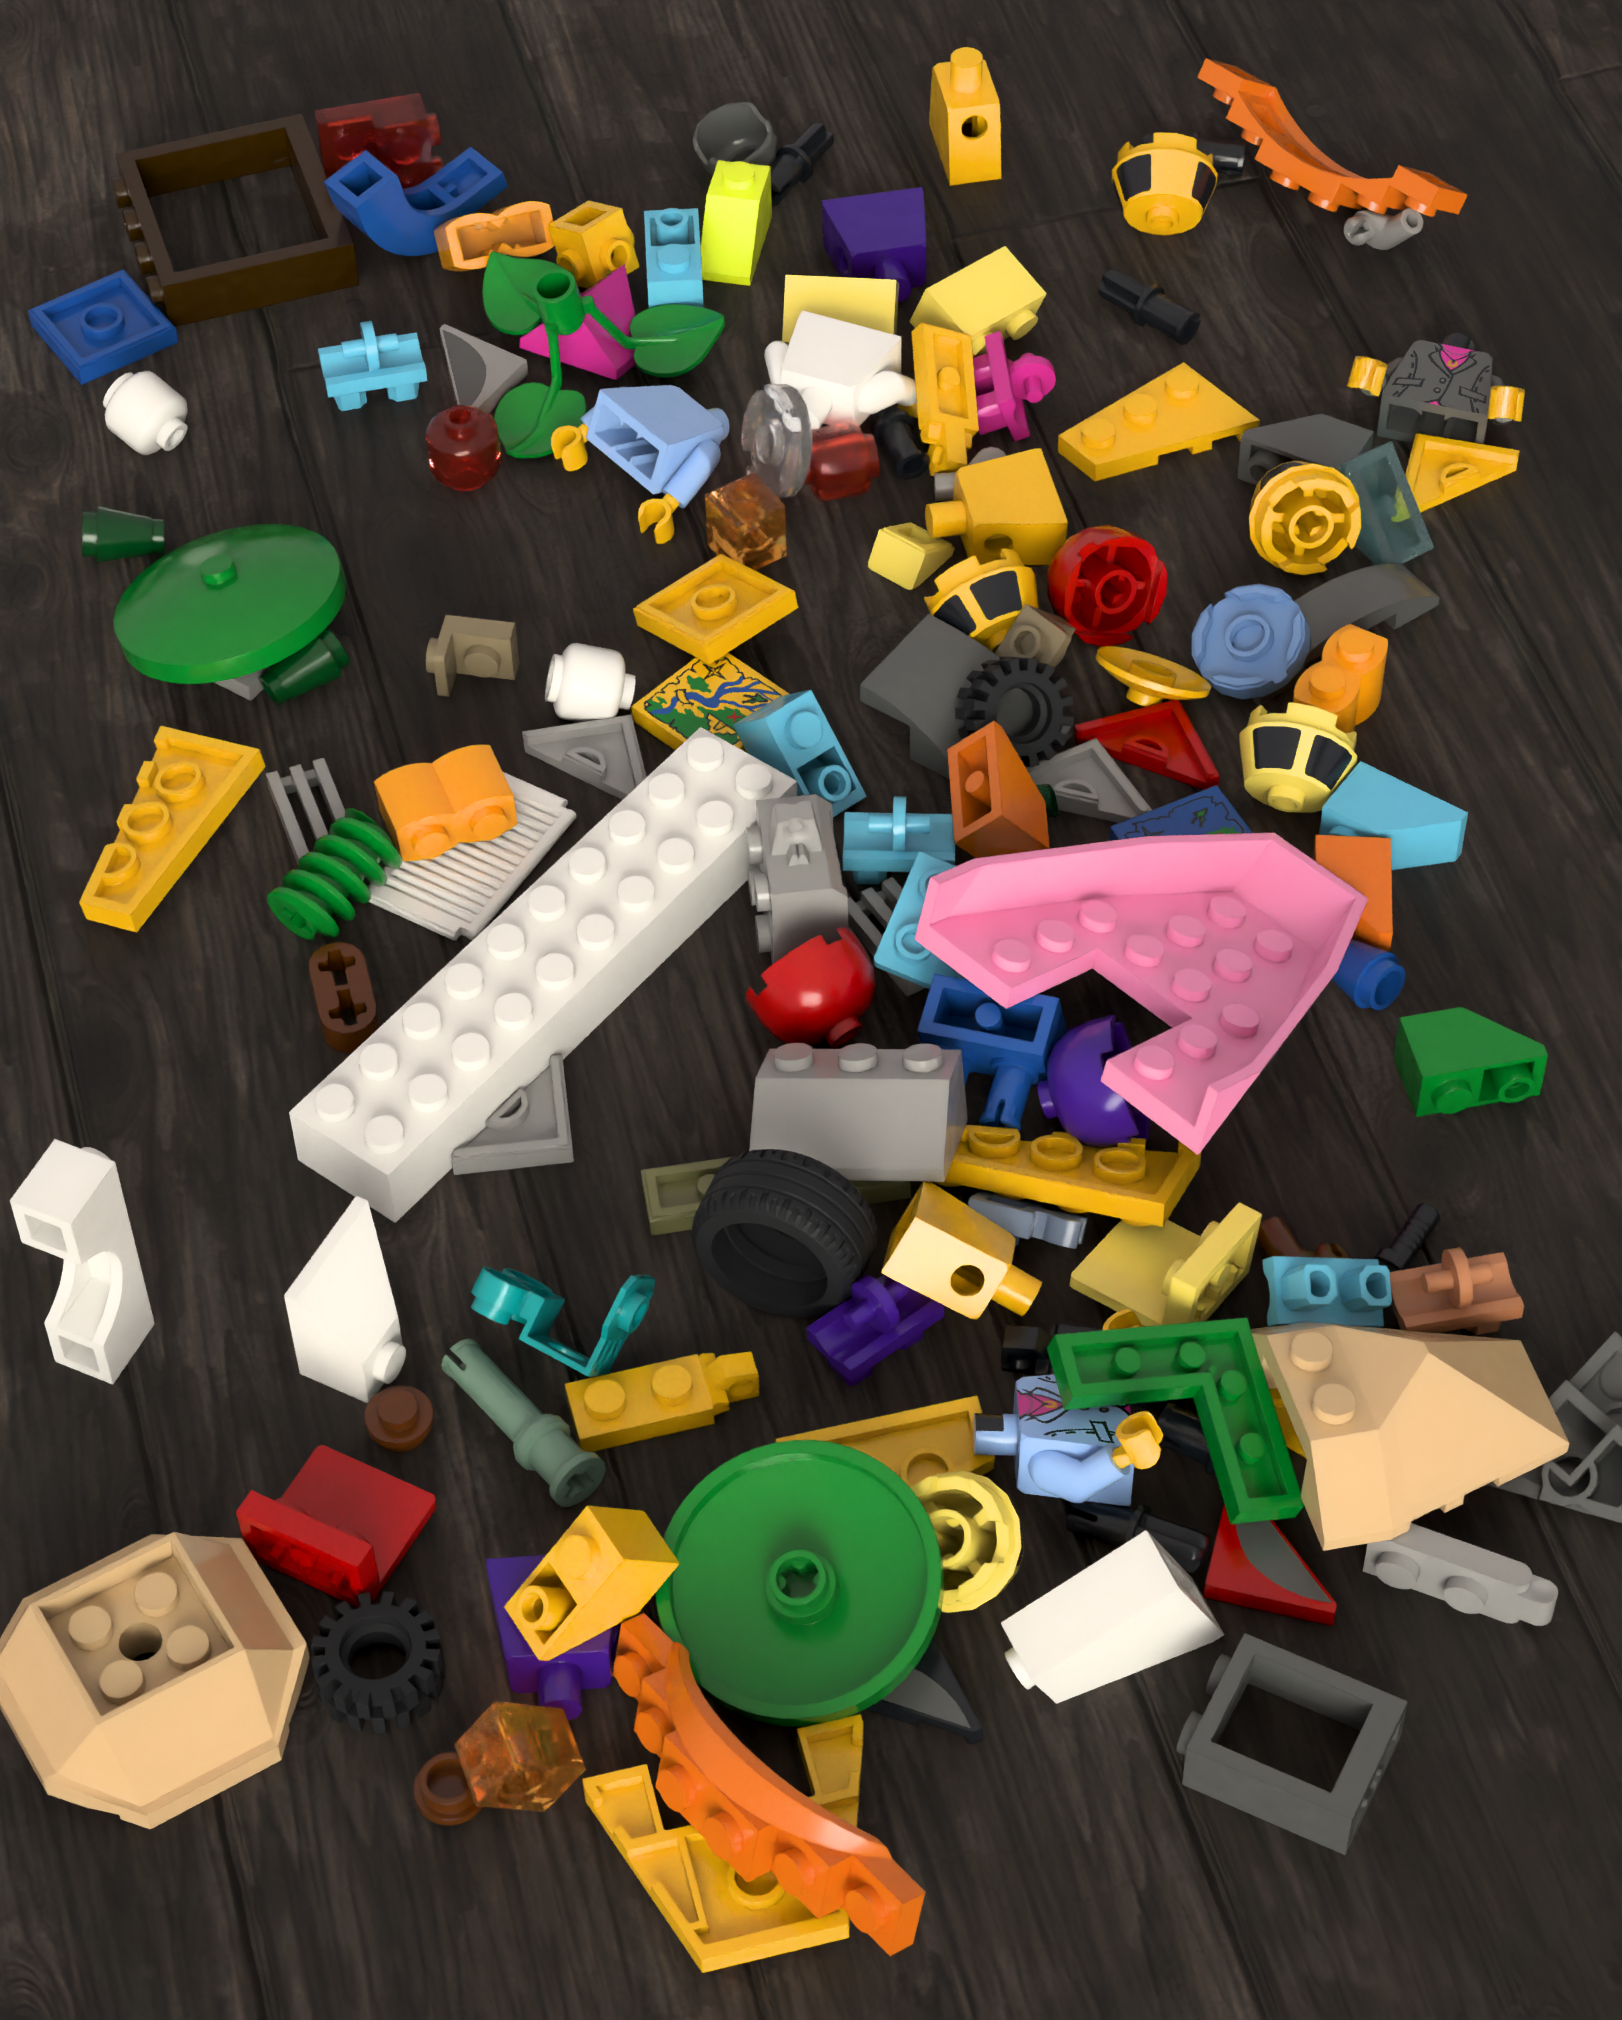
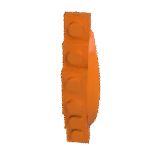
M1208 58L1205 59L1197 78L1215 87L1212 94L1214 98L1231 106L1226 119L1244 128L1241 134L1243 139L1260 147L1255 160L1272 169L1269 178L1293 190H1298L1300 186L1311 191L1307 198L1310 202L1332 212H1337L1339 206L1342 205L1359 210L1363 206L1385 215L1388 207L1402 211L1411 208L1430 217H1434L1437 210L1459 214L1468 194L1431 173L1398 165L1392 178L1367 179L1346 170L1321 152L1309 140L1288 112L1276 87L1236 66Z
M645 1613L622 1622L612 1675L616 1678L621 1689L628 1696L634 1697L638 1701L633 1731L638 1735L641 1743L648 1751L657 1754L661 1758L655 1788L660 1792L667 1806L673 1811L679 1812L706 1839L712 1852L720 1859L726 1860L747 1883L772 1871L783 1889L790 1895L796 1896L818 1919L842 1907L848 1913L853 1924L860 1931L867 1933L889 1956L912 1945L926 1892L893 1860L888 1848L877 1837L853 1826L818 1805L777 1775L754 1755L730 1731L705 1699L692 1673L689 1651L681 1643L672 1641Z

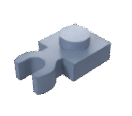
M983 1190L971 1196L968 1201L969 1207L1011 1233L1016 1239L1015 1246L1019 1245L1020 1237L1025 1239L1034 1237L1052 1244L1074 1249L1077 1248L1078 1244L1083 1243L1087 1217L1045 1209V1205L1006 1198Z

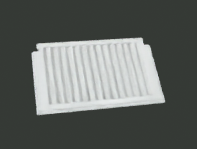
M503 772L514 795L518 822L516 826L493 840L472 843L460 842L433 859L402 861V865L398 869H391L385 866L383 871L387 876V881L380 887L372 884L368 885L367 888L371 893L369 902L453 941L457 940L460 935L473 940L485 929L572 824L577 815L573 810L566 808L568 804L566 799Z

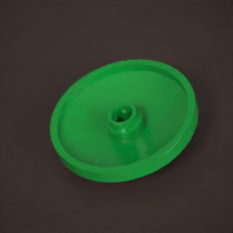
M257 524L231 528L201 537L169 552L138 575L125 590L117 604L113 621L114 631L128 663L134 669L150 678L177 684H202L229 680L254 673L278 663L305 647L321 634L333 621L344 602L347 585L346 577L335 548L327 539L314 531L285 524Z
M791 1440L760 1446L744 1452L719 1466L695 1486L674 1514L663 1538L680 1562L678 1567L655 1593L659 1621L663 1632L672 1641L681 1643L689 1651L692 1673L698 1687L705 1694L728 1710L758 1722L779 1726L805 1727L849 1717L876 1704L897 1688L917 1666L928 1649L941 1615L944 1598L943 1559L937 1536L926 1510L911 1488L894 1471L868 1454L848 1446L817 1440Z

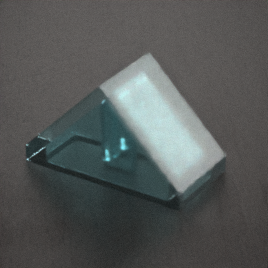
M1392 441L1386 442L1340 464L1339 472L1350 479L1359 496L1361 530L1355 546L1375 565L1403 564L1434 548Z

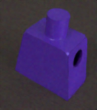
M922 187L822 200V243L841 277L897 280L899 283L898 303L903 302L909 297L911 288L921 287L926 283V226L924 191Z
M546 1555L487 1558L486 1568L491 1602L510 1689L516 1693L538 1692L539 1714L544 1719L562 1722L577 1718L582 1713V1689L605 1688L613 1682L614 1676L612 1674L621 1623L549 1661H539L504 1606Z

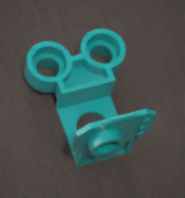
M483 1266L471 1290V1293L476 1296L471 1308L479 1314L504 1325H508L510 1319L525 1324L518 1338L519 1340L588 1377H595L610 1373L625 1340L642 1322L648 1310L650 1299L654 1294L656 1279L650 1275H631L621 1287L603 1323L601 1337L590 1358L548 1336L565 1299L552 1293V1290L545 1284L517 1270L504 1267L503 1271L500 1272Z

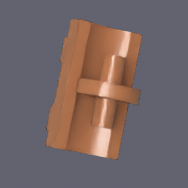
M1460 1247L1443 1250L1441 1263L1390 1272L1391 1305L1400 1330L1441 1333L1465 1328V1330L1471 1331L1475 1335L1499 1331L1502 1321L1522 1318L1524 1304L1521 1296L1516 1292L1512 1284L1504 1252L1466 1258L1464 1251Z

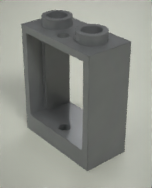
M1244 1633L1232 1658L1221 1654L1214 1665L1206 1687V1694L1212 1698L1204 1714L1192 1711L1182 1729L1176 1752L1185 1755L1182 1785L1346 1855L1401 1738L1408 1701ZM1247 1684H1251L1360 1731L1331 1793L1218 1745Z

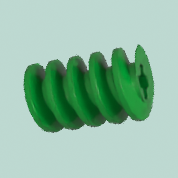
M346 808L345 817H340L331 824L330 835L320 837L315 842L314 852H308L299 859L298 870L293 869L283 877L282 887H276L267 895L270 909L278 920L290 932L302 939L312 941L317 932L330 939L336 938L340 934V929L331 916L335 915L347 922L352 921L356 916L355 910L347 898L350 897L361 904L368 903L371 899V893L363 881L366 880L368 883L378 887L383 886L387 881V876L379 863L391 869H398L402 865V858L393 846L387 833L373 819L354 808Z

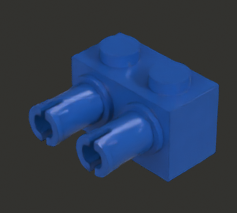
M934 974L917 1032L921 1044H934L942 1050L962 1051L965 1085L969 1073L972 1072L994 1076L979 1123L981 1126L1001 1127V1124H1005V1128H1015L1020 1133V1123L1031 1085H1037L1038 1081L1048 1079V1057L1055 1042L1067 1032V1027L1060 1000L1057 997L1037 994L1005 1009L968 980Z

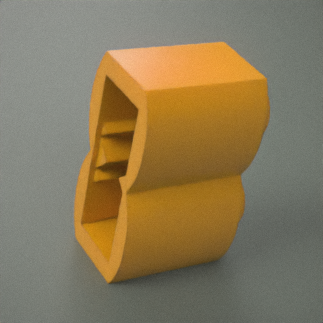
M528 201L500 208L491 214L474 213L444 222L434 230L442 268L449 271H468L484 268L487 266L492 251L515 258H526L550 250L555 246L548 224L553 222L550 205L543 202Z
M1352 624L1338 629L1327 640L1323 648L1322 660L1310 666L1299 677L1294 689L1293 702L1314 706L1338 716L1337 729L1345 734L1354 732L1355 726L1367 720L1380 703L1388 639Z
M481 744L462 747L441 756L433 763L405 765L385 773L374 781L379 811L402 861L433 859L460 842L472 843L493 840L518 824L514 795L490 745Z

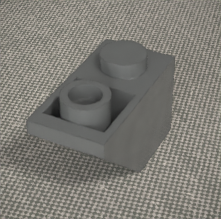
M1322 413L1247 429L1241 436L1237 479L1257 485L1263 476L1276 466L1292 461H1303L1335 468L1350 479L1357 492L1369 474L1374 431Z

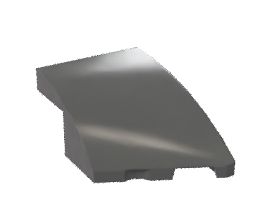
M928 613L860 684V701L910 726V760L949 779L947 749L963 740L958 729L966 726L965 720L955 719V708H965L966 702L964 699L957 698L960 687H971L972 683L966 677L972 670L983 671L982 663L988 660L1000 659L976 640ZM1018 688L1011 689L998 702L996 710L997 722L1002 726L1005 733L1010 736L1018 735L1028 728L1033 715L1031 699L1024 691ZM1063 726L1061 733L1070 738L1073 727Z
M1615 1331L1570 1381L1565 1380L1549 1398L1570 1443L1568 1452L1498 1487L1493 1481L1486 1485L1622 1524V1337Z

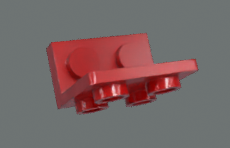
M320 1445L316 1447L281 1498L272 1500L251 1490L237 1509L236 1514L242 1539L257 1562L342 1601L346 1600L348 1604L359 1608L357 1595L370 1592L372 1603L374 1602L436 1510L437 1504L434 1494L325 1445Z

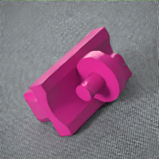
M997 331L986 335L984 338L987 353L973 358L978 432L980 435H984L1008 426L1016 442L1031 436L1024 399L1031 403L1039 402L1044 395L1054 388L1056 382L1054 366L1048 359L1035 356L1032 353H1025L1020 359L1013 362L1007 359L1001 332Z

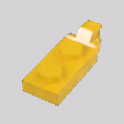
M921 322L911 332L919 430H921L922 442L930 444L927 455L930 459V475L934 476V473L956 472L960 467L967 466V451L972 447V437L979 431L971 335Z
M751 1351L720 1355L717 1358L714 1353H702L699 1356L694 1354L565 1384L566 1399L578 1444L584 1452H594L715 1424L714 1416L729 1410V1403L757 1397L760 1393L759 1375Z

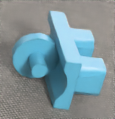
M372 321L360 322L362 339L341 342V345L318 348L328 398L334 397L341 411L361 408L367 402L366 391L383 388L387 389L389 399H393L396 402L416 399L419 382L427 381L426 367L422 358L417 332L403 335L392 333L375 336Z
M894 796L893 813L845 812L843 871H852L854 881L857 884L879 885L883 880L887 879V872H910L919 851L955 865L952 814L906 813V797Z
M1272 1256L1263 1259V1272L1268 1280L1270 1290V1304L1267 1312L1268 1327L1306 1321L1376 1328L1384 1326L1382 1308L1390 1306L1392 1293L1390 1271L1387 1266L1379 1265L1378 1259Z

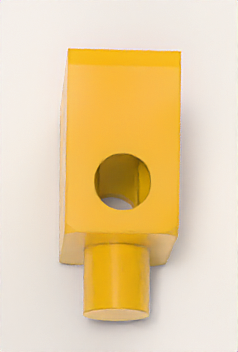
M970 47L959 48L952 52L950 62L937 63L932 67L929 125L950 186L1001 179L999 98L981 52ZM972 123V137H967L962 133L963 124Z
M1041 448L960 467L955 472L953 501L926 504L925 508L926 527L929 537L932 539L960 535L967 557L976 555L980 565L994 560H1001L999 555L1002 549L1005 548L1017 551L1024 565H1050L1055 552L1066 541L1068 521Z
M930 1181L922 1182L893 1229L881 1271L887 1277L970 1319L976 1320L981 1316L991 1299L1023 1317L1032 1305L1042 1285V1281L1012 1265L1016 1239L1011 1233Z

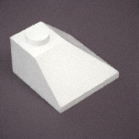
M356 1196L285 1293L284 1298L299 1373L368 1403L384 1383L389 1384L398 1376L404 1364L406 1349L402 1344L398 1314L368 1200Z

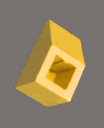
M586 1506L506 1603L504 1608L538 1660L549 1661L638 1614L678 1567L680 1562L644 1511Z

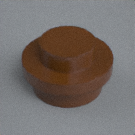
M392 1386L378 1392L371 1398L366 1406L364 1419L367 1432L376 1443L392 1452H407L417 1448L426 1439L434 1423V1413L431 1401L422 1391L410 1386Z
M456 1752L441 1753L428 1760L417 1774L413 1788L415 1802L421 1814L431 1822L447 1826L462 1824L475 1817L483 1808L488 1795L487 1780L482 1768L472 1759Z

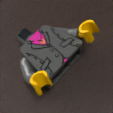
M1461 333L1447 335L1443 339L1442 344L1425 340L1415 341L1404 357H1397L1387 364L1370 357L1356 356L1347 383V387L1360 388L1364 394L1381 401L1377 436L1413 443L1415 434L1419 433L1485 444L1488 419L1497 425H1505L1512 420L1522 421L1525 390L1506 386L1502 378L1492 375L1493 358L1488 353L1475 351L1473 341Z

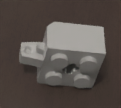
M816 794L756 800L757 826L746 827L750 865L759 864V868L748 869L751 905H756L757 912L764 911V915H755L759 953L770 952L772 965L790 951L819 935L823 936L828 945L842 940L836 929L841 927L848 928L847 889L842 883L840 863L833 832L832 804Z

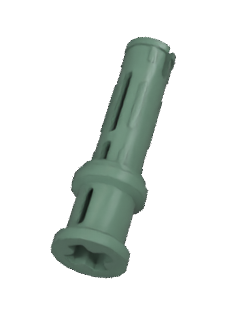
M467 1338L454 1344L450 1350L463 1363L458 1365L451 1356L445 1354L441 1364L442 1370L449 1377H452L514 1442L515 1460L526 1470H535L550 1485V1497L561 1507H571L588 1498L597 1489L604 1477L606 1470L605 1462L594 1452H584L570 1437V1426L560 1416L543 1414L481 1350V1346L474 1339Z

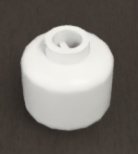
M150 371L138 372L136 374L131 372L125 373L111 385L104 397L103 405L106 408V426L132 449L142 455H150L161 448L165 451H170L183 440L187 433L188 426L184 423L188 413L185 398Z
M572 643L564 650L562 655L554 654L552 656L546 681L545 701L553 702L557 716L564 720L586 722L616 717L619 709L629 710L631 707L635 689V675L625 673V661L620 652L586 644Z

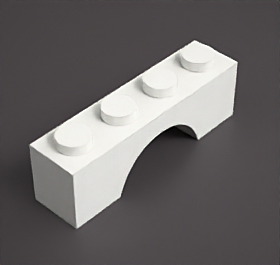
M54 1139L11 1198L10 1203L21 1242L64 1259L58 1292L44 1323L55 1362L114 1384L155 1324L116 1163L94 1148L83 1147L80 1149Z

